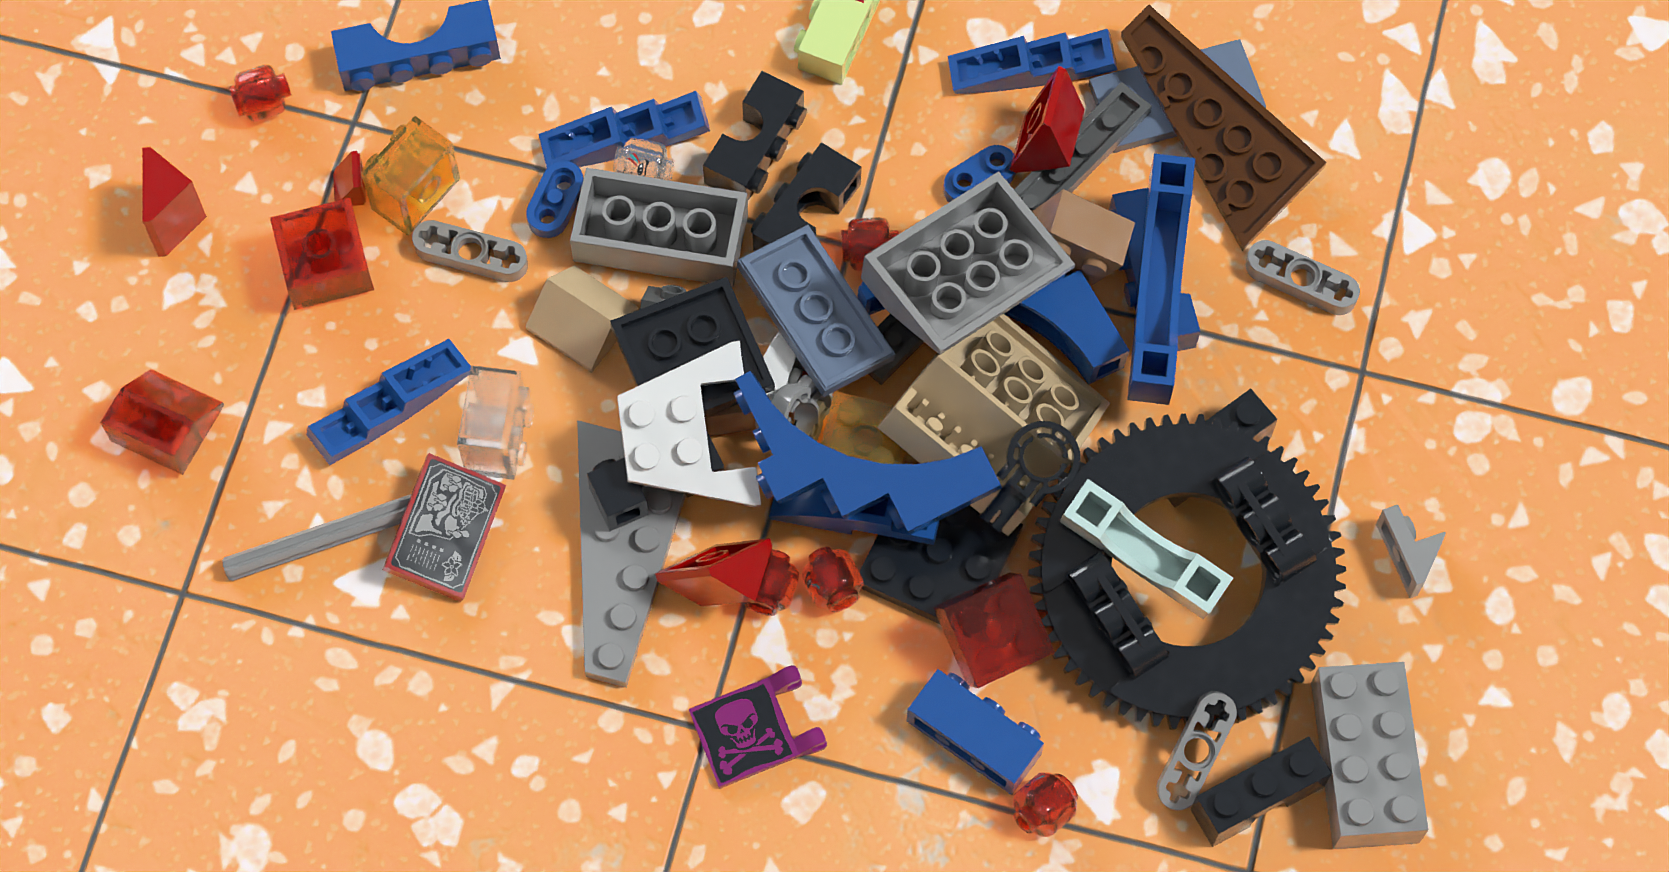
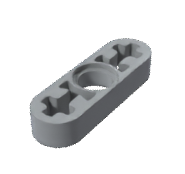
M427 220L420 223L412 234L416 254L428 262L504 282L518 281L528 270V260L524 247L512 240L435 220ZM432 234L437 235L440 243L434 242L431 248L426 247L423 239L430 240ZM467 243H476L482 248V251L477 258L467 260L459 255L460 248ZM446 245L451 246L450 254H448ZM490 248L493 249L494 257H491L489 254ZM509 255H515L516 263H511L509 268H504L502 260H507Z
M1258 241L1249 249L1245 266L1248 274L1253 279L1334 315H1345L1354 309L1360 295V288L1353 277L1273 241ZM1264 255H1269L1272 258L1266 268L1258 265L1259 260ZM1283 262H1286L1288 265L1284 276H1279L1278 274L1280 269H1282ZM1298 269L1307 270L1312 274L1314 282L1309 286H1299L1292 280L1291 273ZM1321 279L1326 280V283L1320 294L1317 292V290L1319 288ZM1339 288L1346 290L1345 297L1341 301L1334 299L1335 292Z
M1210 691L1198 699L1157 781V795L1162 803L1170 809L1184 810L1193 804L1235 722L1237 709L1233 700L1226 694L1219 691ZM1218 700L1224 701L1222 709L1227 712L1224 720L1216 718L1210 728L1213 732H1219L1216 739L1213 740L1203 731L1193 730L1197 722L1204 727L1206 726L1210 717L1205 711L1206 705L1208 703L1215 705ZM1194 738L1205 740L1209 748L1207 757L1198 763L1188 761L1184 754L1185 745ZM1177 761H1180L1186 768L1192 771H1199L1196 779L1187 774L1183 786L1188 790V794L1185 797L1178 795L1173 801L1170 800L1171 793L1166 789V785L1168 782H1178L1182 771L1174 767Z

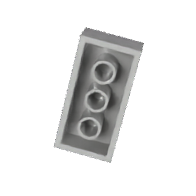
M586 168L570 238L573 261L711 283L728 277L731 286L734 287L737 261L740 258L748 218L747 193Z
M1405 662L1318 667L1311 682L1320 755L1332 773L1325 785L1333 849L1419 844L1429 829Z

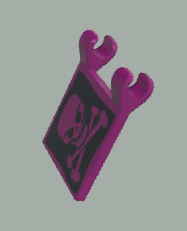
M796 666L785 667L765 679L689 709L719 789L795 758L820 752L827 747L825 735L820 727L812 728L793 739L776 698L777 694L790 692L802 686V679Z

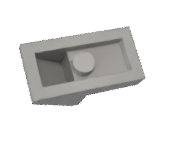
M1397 504L1382 510L1376 526L1409 598L1418 596L1446 532H1441L1415 542V526L1408 515L1403 516Z

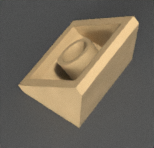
M574 265L546 279L525 327L526 330L592 373L617 342L611 329L610 320L632 313L640 308Z

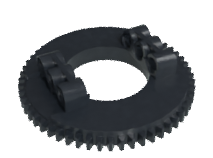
M1182 413L1179 416L1177 424L1172 423L1168 414L1163 415L1160 426H1156L1151 417L1146 418L1144 430H1140L1132 422L1128 425V436H1125L1119 429L1112 432L1113 444H1110L1103 437L1098 439L1099 453L1087 447L1083 451L1086 464L1080 461L1079 469L1074 479L1065 487V490L1063 488L1057 492L1050 493L1057 503L1044 501L1041 509L1050 518L1038 517L1036 519L1035 525L1045 533L1032 535L1030 541L1041 547V549L1031 551L1028 554V559L1039 563L1040 566L1029 569L1027 572L1028 577L1040 580V583L1029 588V594L1042 596V600L1033 604L1032 611L1046 613V616L1037 623L1038 628L1052 629V632L1044 639L1045 644L1059 643L1060 647L1052 655L1054 660L1068 657L1069 661L1064 667L1063 672L1066 674L1078 670L1080 673L1075 685L1078 687L1088 681L1091 682L1092 685L1088 696L1093 698L1100 692L1105 693L1103 707L1105 708L1118 701V715L1124 716L1131 708H1134L1135 722L1140 723L1146 714L1149 713L1152 727H1158L1162 719L1166 717L1169 730H1175L1180 719H1183L1186 725L1198 699L1203 694L1210 691H1219L1233 700L1237 709L1236 719L1239 722L1247 719L1246 706L1255 715L1263 712L1260 699L1272 707L1278 703L1275 690L1286 697L1292 693L1288 680L1298 685L1303 683L1305 679L1299 669L1310 672L1314 670L1316 665L1309 656H1324L1326 651L1318 642H1329L1333 639V635L1325 627L1326 625H1337L1340 619L1331 613V609L1343 607L1344 602L1334 597V594L1346 589V584L1336 580L1337 575L1346 572L1345 566L1336 564V558L1344 555L1345 550L1332 547V542L1342 535L1341 532L1328 531L1327 528L1328 525L1336 520L1335 515H1322L1321 513L1329 504L1328 499L1314 500L1313 496L1320 489L1319 484L1305 486L1304 482L1310 472L1308 470L1297 474L1293 472L1298 459L1293 457L1283 462L1281 457L1284 447L1279 446L1270 452L1267 450L1270 438L1265 436L1259 442L1253 439V428H1249L1242 435L1238 433V422L1233 421L1228 429L1222 428L1221 417H1216L1211 426L1206 425L1203 414H1199L1196 417L1194 424H1189L1186 413ZM1063 472L1059 477L1064 479L1068 473ZM1087 479L1123 502L1133 515L1152 503L1173 497L1201 498L1225 508L1261 561L1262 581L1260 593L1254 609L1244 624L1225 639L1203 646H1179L1161 641L1153 630L1152 623L1148 617L1141 612L1137 603L1130 595L1125 582L1116 574L1112 567V557L1106 554L1103 549H1099L1060 522L1063 514ZM1218 700L1215 705L1209 703L1206 705L1205 711L1210 717L1204 727L1205 730L1211 728L1215 716L1223 720L1226 717L1227 712L1222 709L1224 701Z

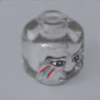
M630 138L624 146L617 147L613 172L671 181L674 171V159L667 158V149L663 143Z

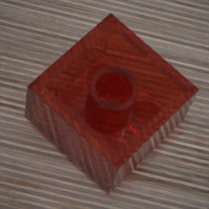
M351 198L270 217L287 291L294 310L375 290Z
M1008 572L933 607L963 678L971 687L980 688L1055 653L1021 573Z

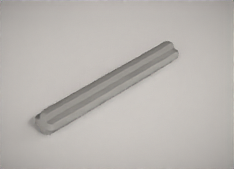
M411 494L226 556L222 559L225 574L229 580L234 581L399 525Z

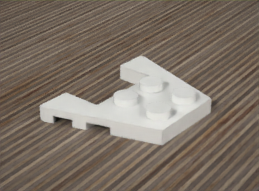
M740 341L728 343L617 396L627 480L629 483L680 493H690L710 499L740 503L750 507L761 506L756 467L712 472L700 387L702 385L736 382L735 378L744 374Z

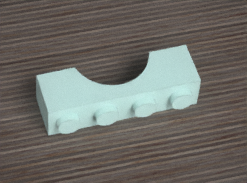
M1087 479L1060 519L1062 524L1099 549H1103L1106 554L1202 619L1210 614L1233 580V577L1198 553L1188 551L1156 533L1133 515L1123 502L1089 479Z

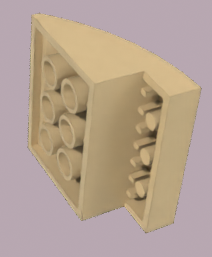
M1002 314L941 355L936 353L877 428L919 463L949 459L982 446L995 474H997L1006 463V451L1011 438L1022 427L1037 421L1055 422L1071 432L1080 450L1110 405V402L1006 315ZM1047 428L1030 430L1018 441L1021 446L1027 438L1033 437L1034 440L1024 450L1023 459L1029 472L1041 478L1054 475L1060 469L1062 463L1067 464V468L1072 461V452L1069 444H1065L1068 458H1062V451L1053 440L1037 438L1038 433L1050 434L1051 429ZM1056 432L1055 435L1064 441V437ZM1015 448L1014 459L1016 460L1018 458V448ZM1018 464L1014 466L1004 480L998 478L1002 488L1016 471ZM1024 475L1017 485L1023 489L1029 482V479ZM1056 479L1049 481L1048 486H1050ZM1039 483L1029 498L1003 527L1002 532L1007 536L1026 518L1033 505L1029 501L1040 489L1041 483ZM999 491L971 504V506L979 513H982ZM1000 510L991 519V523H993L995 519L999 516V514L1001 513Z

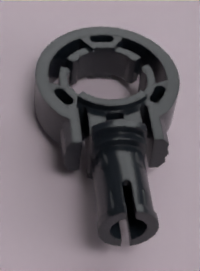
M1051 421L1033 422L1022 427L1011 438L1006 451V463L996 476L1004 480L1016 464H1018V468L986 509L979 514L983 521L989 523L1000 510L1001 513L991 524V527L997 532H1002L1003 527L1029 498L1039 483L1042 486L1029 501L1035 507L1038 506L1046 494L1065 488L1076 476L1080 465L1079 446L1071 432L1062 425ZM1037 428L1051 429L1050 434L1038 433L1037 438L1053 440L1060 447L1062 458H1068L1065 444H1069L1072 452V464L1064 479L1059 477L1066 469L1067 464L1064 463L1060 465V469L1054 475L1047 478L1037 477L1029 472L1025 466L1023 455L1026 446L1034 439L1031 436L1020 446L1018 441L1025 433ZM1055 433L1061 434L1064 437V441L1059 439ZM1015 448L1019 449L1017 460L1014 459ZM1025 475L1029 482L1022 489L1017 483ZM1054 479L1058 480V483L1056 485L1051 487L1048 486L1049 481H1052Z

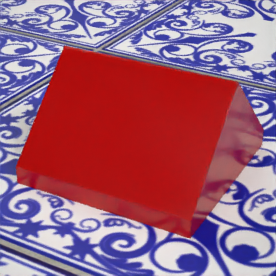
M1057 67L1025 112L1009 170L1015 173L1070 167L1085 109L1065 68Z
M143 147L142 222L158 257H165L207 216L192 180L154 149Z
M770 538L716 544L655 573L657 582L701 607L755 602L772 550V543Z

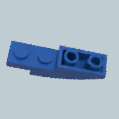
M826 483L782 505L776 501L775 497L773 498L769 515L771 520L852 535L853 530L934 545L939 521L911 535L905 526L897 529L886 506L893 503L891 497L845 520L841 516L840 511L832 514L821 493L822 490L828 488Z

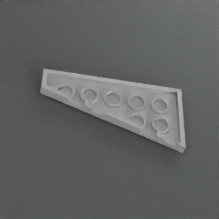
M577 420L585 676L627 688L659 585L655 573L664 569L686 495L684 492L680 493L644 486L642 492L647 501L648 515L609 531L589 489L587 473L591 472L598 463L604 460L615 459L617 461L624 458L622 434L618 430Z

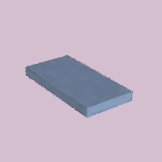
M1241 39L1200 49L1266 108ZM1138 66L1090 78L1089 87L1096 107L1121 82L1152 105L1151 113L1117 146L1113 153L1177 137Z
M809 225L738 259L737 268L823 397L894 361L896 354Z

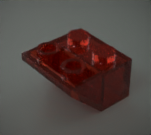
M150 369L120 389L100 423L111 442L183 475L225 405L222 401Z

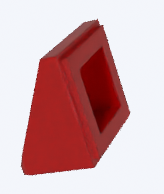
M351 151L334 170V200L337 207L364 205V202H366L365 169L361 155L358 151Z

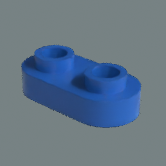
M991 145L952 168L944 179L943 192L946 200L951 202L998 171L1010 184L1016 175L1015 172L1009 170L1014 153L1005 146ZM998 159L1004 164L1002 166H994L990 162ZM967 180L971 185L962 187L957 182Z
M557 161L545 170L526 210L528 226L535 235L542 238H552L565 230L579 201L584 180L583 173L576 164L570 161ZM563 182L571 184L565 190L558 188V185ZM545 216L555 218L553 222L548 224L541 222Z

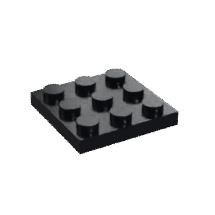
M728 277L610 320L611 329L636 387L728 343L740 341L744 374L751 371L765 393L775 390V383ZM737 382L700 386L704 417L738 405L734 396V392L740 390Z
M969 505L939 520L934 545L877 535L855 579V586L970 638L1021 534L1023 524L1020 523L1007 536L1004 532L999 533L993 529L991 522L986 523L979 517L980 513Z

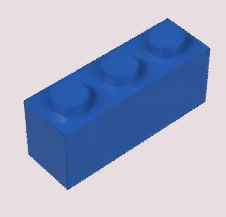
M937 669L907 709L906 722L1003 790L1013 795L1042 755L1044 742L1040 740V734L1025 722L1017 724L1004 715L1005 710L1002 706L991 698L984 697L982 700L969 691L970 686L958 675L951 672L946 675Z

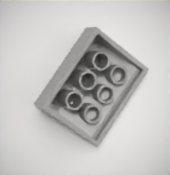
M998 171L865 255L861 279L890 314L941 355L1075 267V263Z

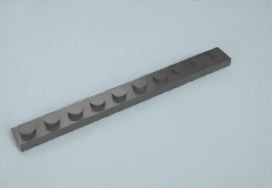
M1121 82L1081 122L1070 167L1032 171L1014 189L1031 211L1063 189L1072 193L1151 113L1152 105ZM889 314L877 327L896 354L894 361L868 374L880 385L924 343L922 339L892 314Z

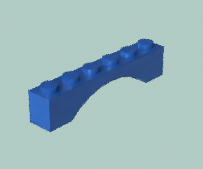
M1155 153L1153 156L1148 183L1127 400L1169 405L1174 389L1178 351L1180 294L1193 190L1195 158Z

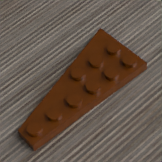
M1148 4L1121 31V38L1187 155L1190 158H1195L1196 171L1243 252L1325 168L1327 162Z

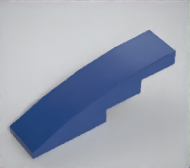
M1108 29L1071 39L1064 32L1027 42L1023 35L948 56L952 86L955 94L998 92L1044 86L1058 66L1067 70L1071 81L1118 70L1112 37Z
M693 91L662 104H659L653 98L619 112L611 106L538 135L546 167L557 161H570L578 167L630 157L629 154L634 155L633 153L637 155L710 132V127L702 97L697 91Z
M447 339L382 372L378 383L346 398L342 409L309 425L306 435L326 462L332 465L373 442L424 409L470 375L473 368L452 341Z

